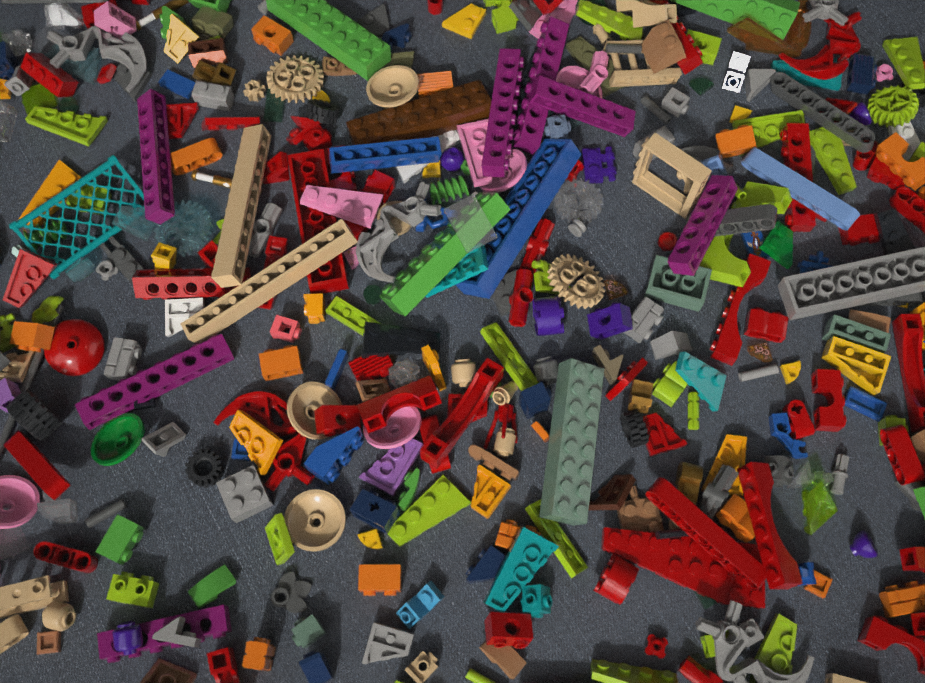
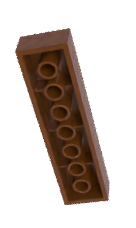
M479 79L407 102L397 107H391L347 121L346 125L353 145L430 138L442 135L448 131L457 130V125L489 119L491 99Z

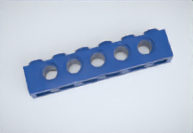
M439 137L329 148L331 174L436 163L440 161L442 155Z

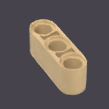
M19 614L13 615L0 623V654L29 634Z

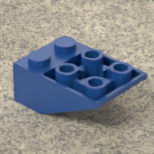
M357 426L317 446L303 463L307 470L328 486L331 482L334 483L340 475V469L343 466L346 467L351 461V454L354 450H359L362 446L364 437L361 429Z

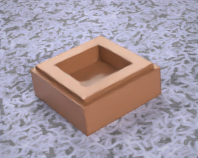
M54 630L37 633V655L61 652V631Z

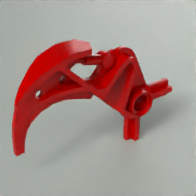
M854 12L847 17L848 21L843 26H840L831 18L824 20L828 23L826 39L830 41L816 56L805 60H797L782 52L779 54V57L791 67L807 76L822 80L837 77L848 67L847 59L861 48L859 38L852 28V25L862 19L861 13ZM833 54L841 55L836 63H833Z
M264 391L246 393L237 397L226 406L213 423L219 426L227 417L235 415L237 410H243L278 437L298 434L280 446L273 460L276 470L265 483V486L274 492L286 476L288 478L295 476L306 485L312 483L315 475L300 466L307 437H304L295 430L290 423L288 415L278 407L280 405L287 410V403L275 394ZM271 409H276L278 415L284 421L281 427L273 423ZM285 461H292L290 467L283 468V464Z

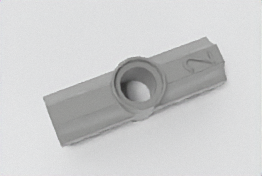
M267 203L261 217L254 223L248 255L251 257L259 258L269 235L273 236V229L282 213V208L276 204Z

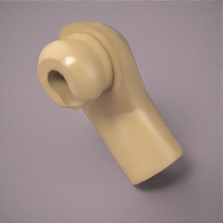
M677 171V178L683 179L685 182L683 192L688 195L694 181Z

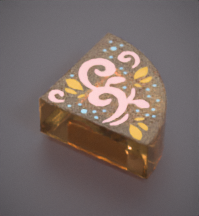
M605 280L603 282L609 300L628 294L627 289L617 281Z
M767 342L748 346L747 351L752 357L754 356L761 360V362H771L773 360Z

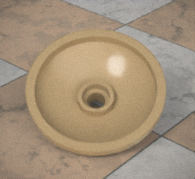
M394 65L385 67L369 79L366 86L368 98L372 103L381 107L391 108L403 105L412 99L418 91V76L415 71L406 66Z
M306 382L299 385L292 391L287 402V414L290 423L297 432L309 439L321 440L328 438L324 434H317L314 411L322 405H342L338 395L330 387L319 382Z
M314 489L300 493L289 503L285 511L284 520L291 542L300 549L315 552L325 550L339 540L345 528L346 515L341 502L333 494L324 490ZM316 519L320 520V524L318 526L313 525V522Z

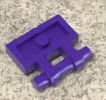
M606 147L605 154L600 153V148L582 149L585 184L603 183L604 176H608L610 182L616 180L615 153L612 152V147ZM602 162H607V168H602Z

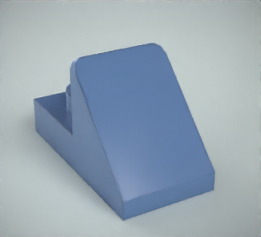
M716 155L701 161V164L712 170L708 180H710L712 175L728 176L723 164L722 155Z

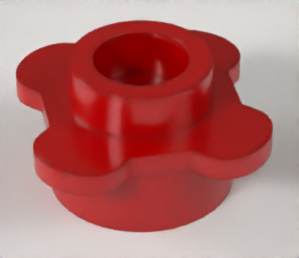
M650 634L647 637L648 642L645 653L647 655H655L659 659L664 658L666 655L664 652L665 646L668 645V640L664 637L658 638L654 634Z

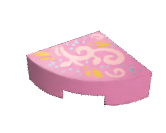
M356 246L343 252L352 270L359 264Z

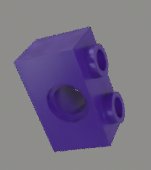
M620 302L612 303L610 307L594 310L593 313L587 314L590 336L599 340L633 329L630 307Z

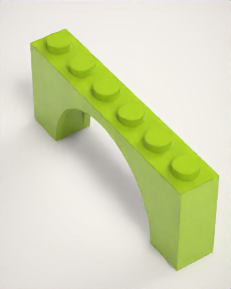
M747 181L744 188H742L747 193V197L744 200L737 198L731 209L771 204L777 208V214H785L792 198L788 188ZM734 234L715 236L699 266L712 270L710 280L743 287L751 271L747 261L741 260L729 252L730 241Z

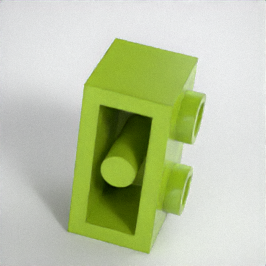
M121 572V575L113 574L107 600L153 609L159 588V583L153 581L154 577L141 575V579L133 578L134 574L128 572Z

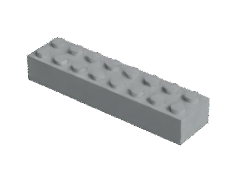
M925 247L783 277L778 284V289L789 321L925 291Z

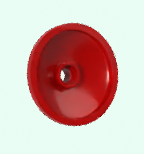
M70 319L54 326L50 350L44 349L45 358L54 370L67 376H81L98 366L104 355L105 343L102 334L93 324L80 319ZM74 342L75 346L69 348V343Z

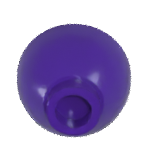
M859 102L849 116L864 126L870 125L872 119L864 102Z
M450 147L443 151L440 163L448 171H458L461 169L460 166L464 162L465 157L460 149Z
M865 530L858 532L854 537L853 544L849 545L854 556L860 555L864 558L877 557V548L868 532Z

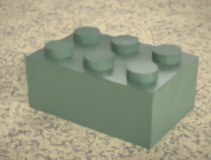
M656 255L651 267L644 297L699 312L705 301L712 270L699 266L694 276L674 274L667 262L668 258Z

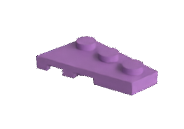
M412 438L402 446L389 449L387 454L372 464L373 466L365 473H362L359 478L394 497L418 457L423 443Z

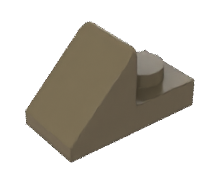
M601 345L593 348L591 355L598 366L604 369L605 378L610 386H613L617 380L623 354L610 361L608 351L603 349Z

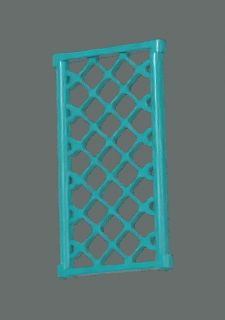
M114 155L108 157L106 162L18 221L14 220L8 224L9 228L20 237L31 252L39 255L32 247V243L43 245L40 256L54 259L55 263L58 264L50 274V277L54 280L65 269L145 214V207L135 202L137 194L144 201V193ZM116 165L123 175L112 174L111 167ZM100 174L108 176V185H98L96 177ZM112 177L123 180L121 188L110 186ZM127 179L135 190L124 189V181ZM86 184L94 188L93 195L91 197L81 195L80 188ZM97 187L107 189V197L105 199L95 197V189ZM110 190L121 192L119 201L108 198ZM123 192L133 193L134 202H123ZM69 195L77 197V206H66L65 198ZM80 199H91V209L80 208ZM95 200L106 203L103 212L93 210ZM109 202L119 204V212L117 214L107 212V204ZM123 204L133 207V213L128 217L120 213L121 205ZM54 205L62 208V216L60 218L49 216V209ZM64 210H76L75 220L64 219ZM78 212H89V222L78 221ZM92 214H103V224L92 223ZM38 216L45 218L46 227L44 229L33 227L32 220ZM106 216H116L118 224L114 227L106 225ZM50 219L61 222L58 231L47 228ZM64 221L75 224L73 233L62 231V223ZM79 223L88 225V234H77L76 225ZM24 227L30 230L28 240L19 231L20 228ZM90 227H102L103 234L98 238L90 236ZM34 230L45 233L42 242L31 239ZM48 232L59 234L57 244L46 242V234ZM62 234L73 237L71 246L60 244ZM75 237H85L88 245L82 249L75 247ZM46 245L57 247L55 257L44 255ZM59 248H70L72 256L66 260L59 258Z

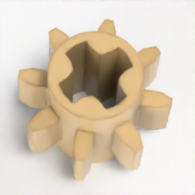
M251 79L247 84H244L246 89L243 92L246 97L248 96L250 102L252 100L259 102V100L265 98L264 92L266 89L264 85H261L260 80Z

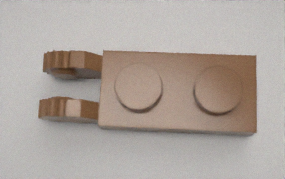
M473 444L470 445L468 452L474 460H483V465L491 470L494 468L501 471L500 475L509 481L511 478L515 481L519 476L518 470L481 447Z

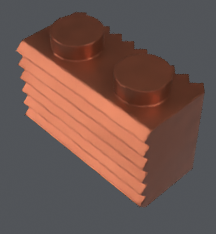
M221 37L219 39L213 38L212 40L188 42V55L193 68L196 67L199 60L209 65H217L219 62L223 64L228 63L227 50Z

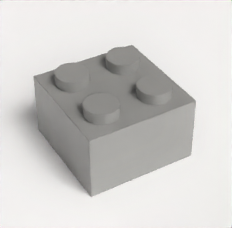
M254 465L216 482L230 518L235 523L274 506L261 475Z

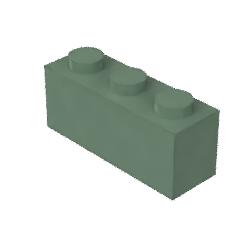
M834 314L826 322L822 339L827 341L835 336L885 353L891 334Z

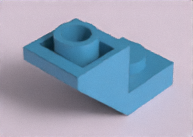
M430 581L417 595L408 600L396 614L407 628L411 629L445 596Z

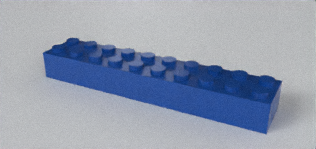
M571 139L543 140L540 148L528 163L523 177L513 186L504 200L511 210L477 243L481 242L486 247L488 270L456 284L463 294L490 299L491 295H493L498 284L504 278L507 270L580 158L581 152Z

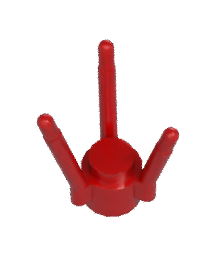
M504 404L498 406V411L494 413V419L488 432L484 449L488 447L498 419L502 422L501 437L505 438L507 423L511 422L512 429L515 430L516 435L515 443L518 442L516 413H513V405Z

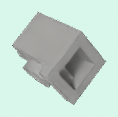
M672 87L663 98L660 108L678 118L681 114L685 115L689 110L690 106L688 103L690 97Z

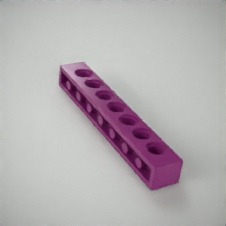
M552 16L546 22L544 21L540 28L542 33L536 43L538 49L532 59L534 65L528 75L530 81L525 87L526 97L521 103V108L523 109L517 119L518 129L514 132L513 140L515 141L513 147L530 154L535 153L540 148L549 111L529 103L532 83L539 75L556 81L569 28L568 23Z
M500 48L481 164L483 176L505 177L506 170H509L510 159H508V155L512 153L510 140L514 139L512 125L516 124V114H514V111L518 110V99L516 97L520 96V85L518 83L522 82V71L520 69L524 68V57H521V49Z
M149 89L137 99L145 219L161 225L175 215L165 96L161 93Z
M213 335L201 344H194L189 350L178 352L166 361H159L147 370H140L134 376L122 379L112 387L103 388L91 397L82 398L75 406L83 424L91 430L134 409V401L138 400L139 404L148 402L151 398L155 399L234 360V357L223 335ZM214 351L211 356H205L207 352ZM190 360H196L194 364L188 365ZM178 368L177 372L170 374L172 369ZM155 377H160L157 382L152 383ZM137 385H141L140 390L136 392L133 391L134 388L137 387ZM118 395H123L120 400L115 401ZM99 404H104L101 409L96 410Z

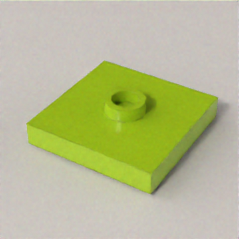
M279 513L275 514L265 527L277 566L284 564L295 552L283 514Z

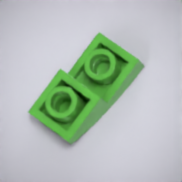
M417 467L414 471L410 470L404 478L405 488L409 491H404L398 498V506L404 512L410 507L419 487L420 470Z
M223 565L199 581L188 591V594L198 609L217 599L219 593L236 584V579L226 565Z

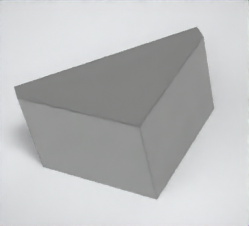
M748 70L744 79L746 100L748 102L771 82V77L776 73V70Z
M670 331L650 341L655 360L679 355L680 352L684 351L687 353L693 351L687 333Z

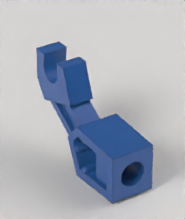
M787 413L771 414L768 417L771 436L777 438L789 452V456L795 459L807 458V452L801 453L799 451V447H805L806 443L792 439L788 435L791 432ZM777 426H782L783 432L778 431Z

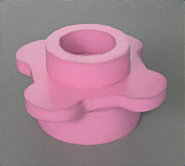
M882 64L880 67L877 66L876 80L879 82L883 80L891 81L894 77L892 75V67L887 64Z

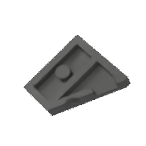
M516 0L509 6L528 32L531 31L541 14L533 0Z

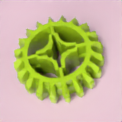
M890 85L889 88L883 86L882 90H877L875 94L871 95L867 109L874 124L878 123L880 127L885 125L886 128L889 126L895 128L897 125L903 127L904 123H909L911 119L915 118L919 109V100L916 93H913L912 89L907 90L906 86L902 88L899 85L897 87Z

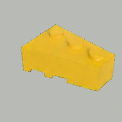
M833 336L827 340L821 358L835 369L841 370L843 375L873 396L880 393L891 356Z

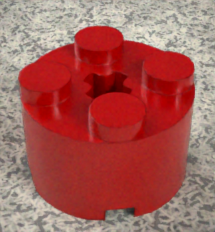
M612 554L607 563L609 567H604L599 576L602 581L598 580L593 591L621 605L629 592L631 584L636 579L639 568Z

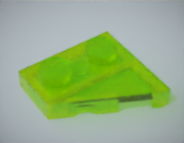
M817 478L802 491L804 501L803 516L807 517V526L804 527V531L809 535L817 531L838 511L824 483Z

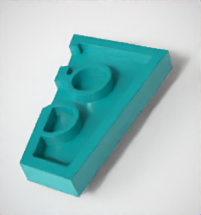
M685 351L680 352L675 371L689 386H693L696 389L698 396L709 404L712 412L718 411L727 375Z

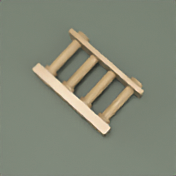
M644 40L607 41L606 44L641 45ZM607 53V55H611L615 69L609 80L610 87L676 84L682 74L680 68H672L671 66L653 74L646 58L645 61L648 69L640 70L638 69L635 54H627L631 70H622L618 54L627 53Z
M47 575L0 587V619L46 608L48 604L54 601L69 602L67 581L63 580L50 584V576Z

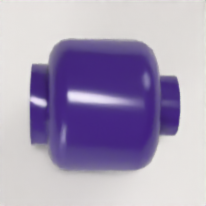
M135 621L117 624V628L112 632L114 649L123 652V655L136 653L137 648L143 644L141 626L135 624Z

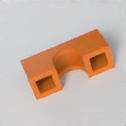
M895 132L878 145L875 154L881 162H885L890 167L892 173L899 175L903 179L906 186L916 191L925 184V158L921 157L915 162L904 160L902 155L906 153L909 143Z

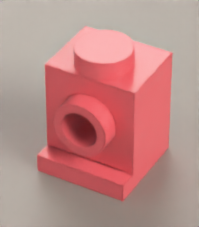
M276 315L270 329L273 339H280L290 343H294L295 339H299L302 332L298 321Z

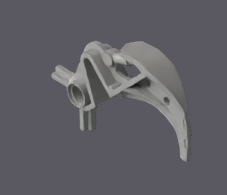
M809 0L813 9L803 14L806 23L816 18L822 20L831 18L840 26H843L848 21V18L837 10L839 0Z
M92 26L88 30L73 36L64 37L54 30L48 32L47 39L57 44L60 50L50 60V63L56 69L67 59L85 61L94 40L98 38L102 59L109 58L118 61L130 70L132 78L129 85L125 88L128 92H131L146 73L147 62L144 50L138 40L127 32L121 37L125 42L112 37L110 33H105L96 26ZM110 43L118 44V45L108 46V44H110Z
M421 182L415 196L401 203L384 206L380 211V219L376 221V228L372 234L361 232L356 245V255L361 268L369 277L371 276L384 282L394 283L395 277L385 274L382 269V258L391 242L399 238L391 223L392 217H396L415 227L424 220L426 215H441L440 205L427 204L425 201L430 187L429 184Z
M730 600L724 621L720 620L715 623L699 617L698 621L696 620L695 629L712 635L714 639L716 670L723 680L733 681L734 683H749L745 680L746 673H752L757 683H806L814 661V657L807 655L805 663L799 671L789 675L775 673L758 659L749 657L731 667L749 642L744 630L737 626L742 604ZM729 630V636L725 638V632Z

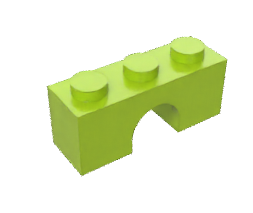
M483 0L486 7H499L492 10L491 17L497 34L516 29V22L519 19L509 7L512 0Z

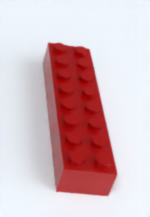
M324 149L287 155L302 244L337 222L336 216L300 204V199L306 185L331 188ZM343 252L307 275L311 294H324L349 289Z

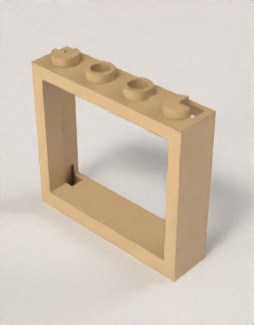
M654 133L651 138L647 137L641 146L643 149L638 155L640 158L636 162L637 167L633 172L634 178L632 183L686 219L695 208L712 170L657 133ZM653 154L694 181L687 197L648 171Z

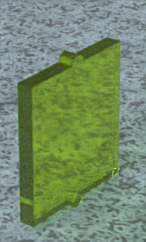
M41 84L31 86L29 90L21 94V103L24 105L27 115L35 106L45 108L58 106L55 95Z

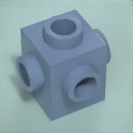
M553 115L547 118V125L544 127L545 136H548L549 139H568V132H571L570 122L566 121L565 115Z

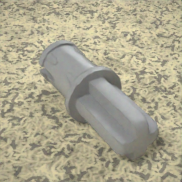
M845 454L837 455L835 469L831 473L833 480L830 492L833 494L843 495L849 464V456Z

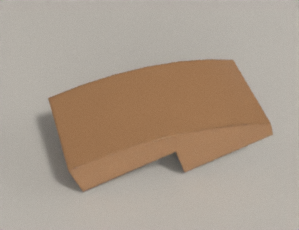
M323 56V75L346 76L357 74L336 58Z
M850 310L849 320L889 333L890 317Z
M485 640L479 647L492 663H497L510 679H514L526 665V661L511 646L496 648L494 645H486Z

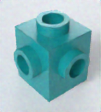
M537 584L522 588L521 607L523 612L531 614L532 618H542L543 614L551 613L553 600L549 587Z

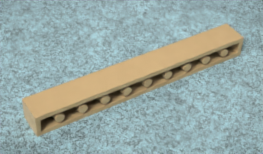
M263 124L244 128L211 277L221 288L242 285L271 141V134Z
M340 219L242 283V285L237 286L180 323L187 338L195 344L205 342L211 336L216 335L358 242L351 229L343 219Z

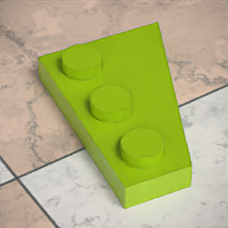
M779 613L775 614L754 659H758L775 673L786 675L792 673L793 665H791L792 651L795 649L797 624Z

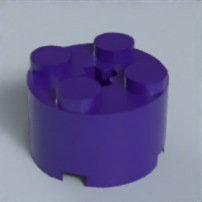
M550 296L533 299L532 307L536 335L546 336L564 333V324L561 322V318H564L563 306H561L560 297Z

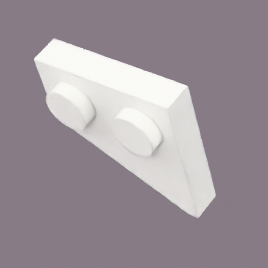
M205 299L165 300V336L171 337L182 331L183 328L180 323L204 309Z

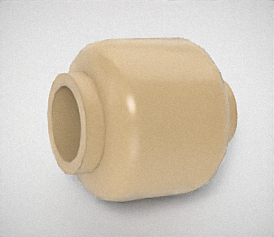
M470 359L455 360V364L451 365L452 382L459 384V387H469L476 374V364L471 362Z
M51 602L42 612L44 626L56 631L67 630L74 624L76 619L73 606L64 602Z

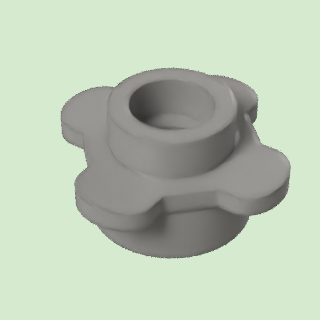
M111 260L102 261L96 267V272L101 274V278L104 281L109 280L113 274L116 275L118 273V268L112 265Z

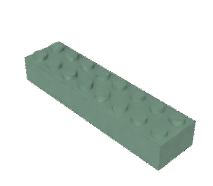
M573 358L559 363L539 517L575 526L587 524L604 369Z

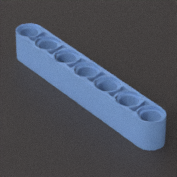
M755 147L741 161L742 166L773 186L788 188L791 198L845 231H848L860 216V213L854 207Z

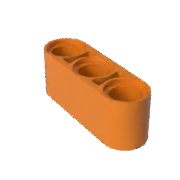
M208 138L170 153L171 169L173 174L177 176L222 158V152L215 138Z

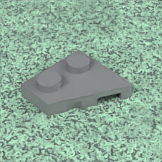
M373 622L362 664L408 656L414 633Z

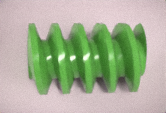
M458 175L457 180L455 177H451L450 182L446 178L443 184L438 180L436 186L433 182L430 183L429 192L433 205H435V200L442 204V198L449 202V196L456 200V194L462 198L464 192L469 197L466 181L461 175Z
M51 219V225L48 224L47 228L58 231L61 222ZM43 221V228L39 224H36V227L44 229L46 227V221ZM63 222V223H62V231H63V232H68V231H67V228H66V225H65V223ZM23 229L24 236L28 240L30 237V230L29 233H27ZM34 230L31 239L42 242L45 233ZM52 232L46 234L47 243H53V240L58 242L59 234ZM62 234L61 238L66 239L67 235ZM31 244L35 250H37L39 246L43 247L42 244Z

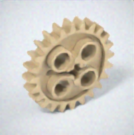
M293 55V59L286 56V60L280 58V63L274 62V66H270V71H267L268 76H266L268 89L271 90V94L275 93L276 98L281 96V101L288 99V103L292 100L298 103L300 99L302 102H305L304 98L310 100L311 95L316 97L317 91H321L324 82L323 70L320 69V65H315V61L309 62V58L303 60L302 56L296 59L295 55Z
M569 254L565 257L561 255L551 263L550 269L547 271L549 273L547 278L552 280L549 285L555 286L553 291H558V297L563 296L564 302L570 301L571 306L574 303L577 308L583 306L584 309L588 306L590 308L594 305L596 306L604 297L603 293L605 292L603 289L605 284L601 283L603 278L597 276L600 272L594 271L595 266L590 267L588 265L589 261L584 263L582 257L578 260L575 255L572 257ZM582 274L584 275V277H583L582 279H579V280L575 283V285H574L573 287L568 288V287H569L571 284H573Z

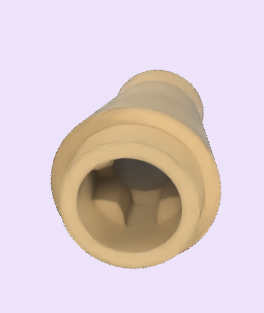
M510 381L495 388L492 394L493 401L498 405L508 404L514 393L518 390L516 383Z

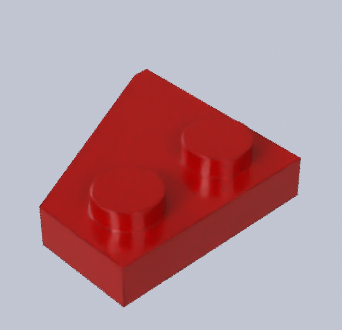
M198 103L166 105L169 139L182 138L199 109Z

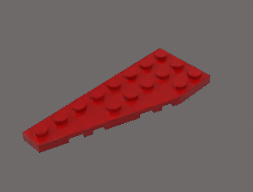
M602 528V550L633 562L643 569L646 568L669 581L696 591L698 594L709 597L719 604L729 605L731 600L742 604V607L765 608V582L756 592L748 589L691 537L656 539L655 533ZM737 542L762 564L757 544Z

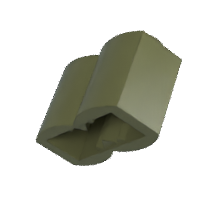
M201 7L192 18L194 30L199 33L210 34L213 37L220 35L222 39L226 37L234 26L233 18L230 14L222 11L217 12L209 7Z

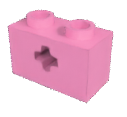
M109 1L94 10L95 25L122 41L121 37L125 32L132 35L137 31L135 17Z

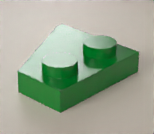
M777 221L775 227L770 230L759 249L787 270L793 265V231L780 221Z

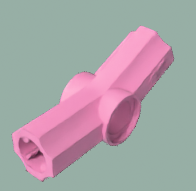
M596 51L593 54L590 72L577 89L593 94L607 78L609 57L606 52Z

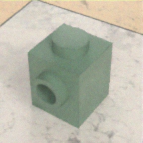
M313 614L308 618H300L294 623L295 627L291 629L294 633L291 637L295 644L305 649L327 634Z

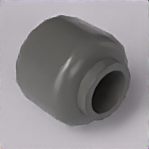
M551 356L536 360L537 363L534 364L533 368L537 381L544 382L545 386L556 383L559 367L557 360L552 359Z

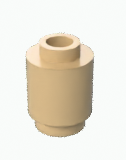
M500 428L496 434L493 451L497 453L496 456L508 458V456L513 455L516 440L515 430L506 428L505 438H502V428Z

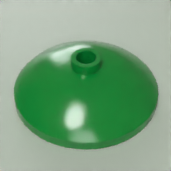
M125 413L108 421L98 431L92 442L91 456L93 460L99 465L111 466L129 458L142 442L145 431L143 420L136 414Z

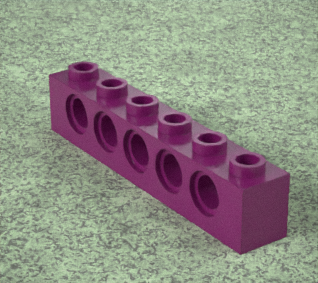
M539 75L532 83L529 103L623 137L627 136L634 128L636 111L626 106L615 104L612 101L599 98L596 95L583 92L564 83L556 82L545 76Z
M712 175L706 184L694 211L691 213V217L676 242V246L668 257L667 262L674 274L695 275L738 189L733 176Z
M220 605L140 623L142 636L147 634L148 641L145 645L137 648L136 653L130 655H123V652L114 649L112 636L114 630L97 633L99 659L107 660V663L121 661L123 656L136 658L142 656V652L150 651V654L162 652L163 647L171 646V649L183 647L184 645L152 639L154 633L180 616L185 618L184 626L189 624L190 632L196 633L195 638L202 639L201 643L205 642V638L213 636V639L226 637V633L232 632L229 607ZM210 619L212 622L211 628L205 631L203 624L206 620Z

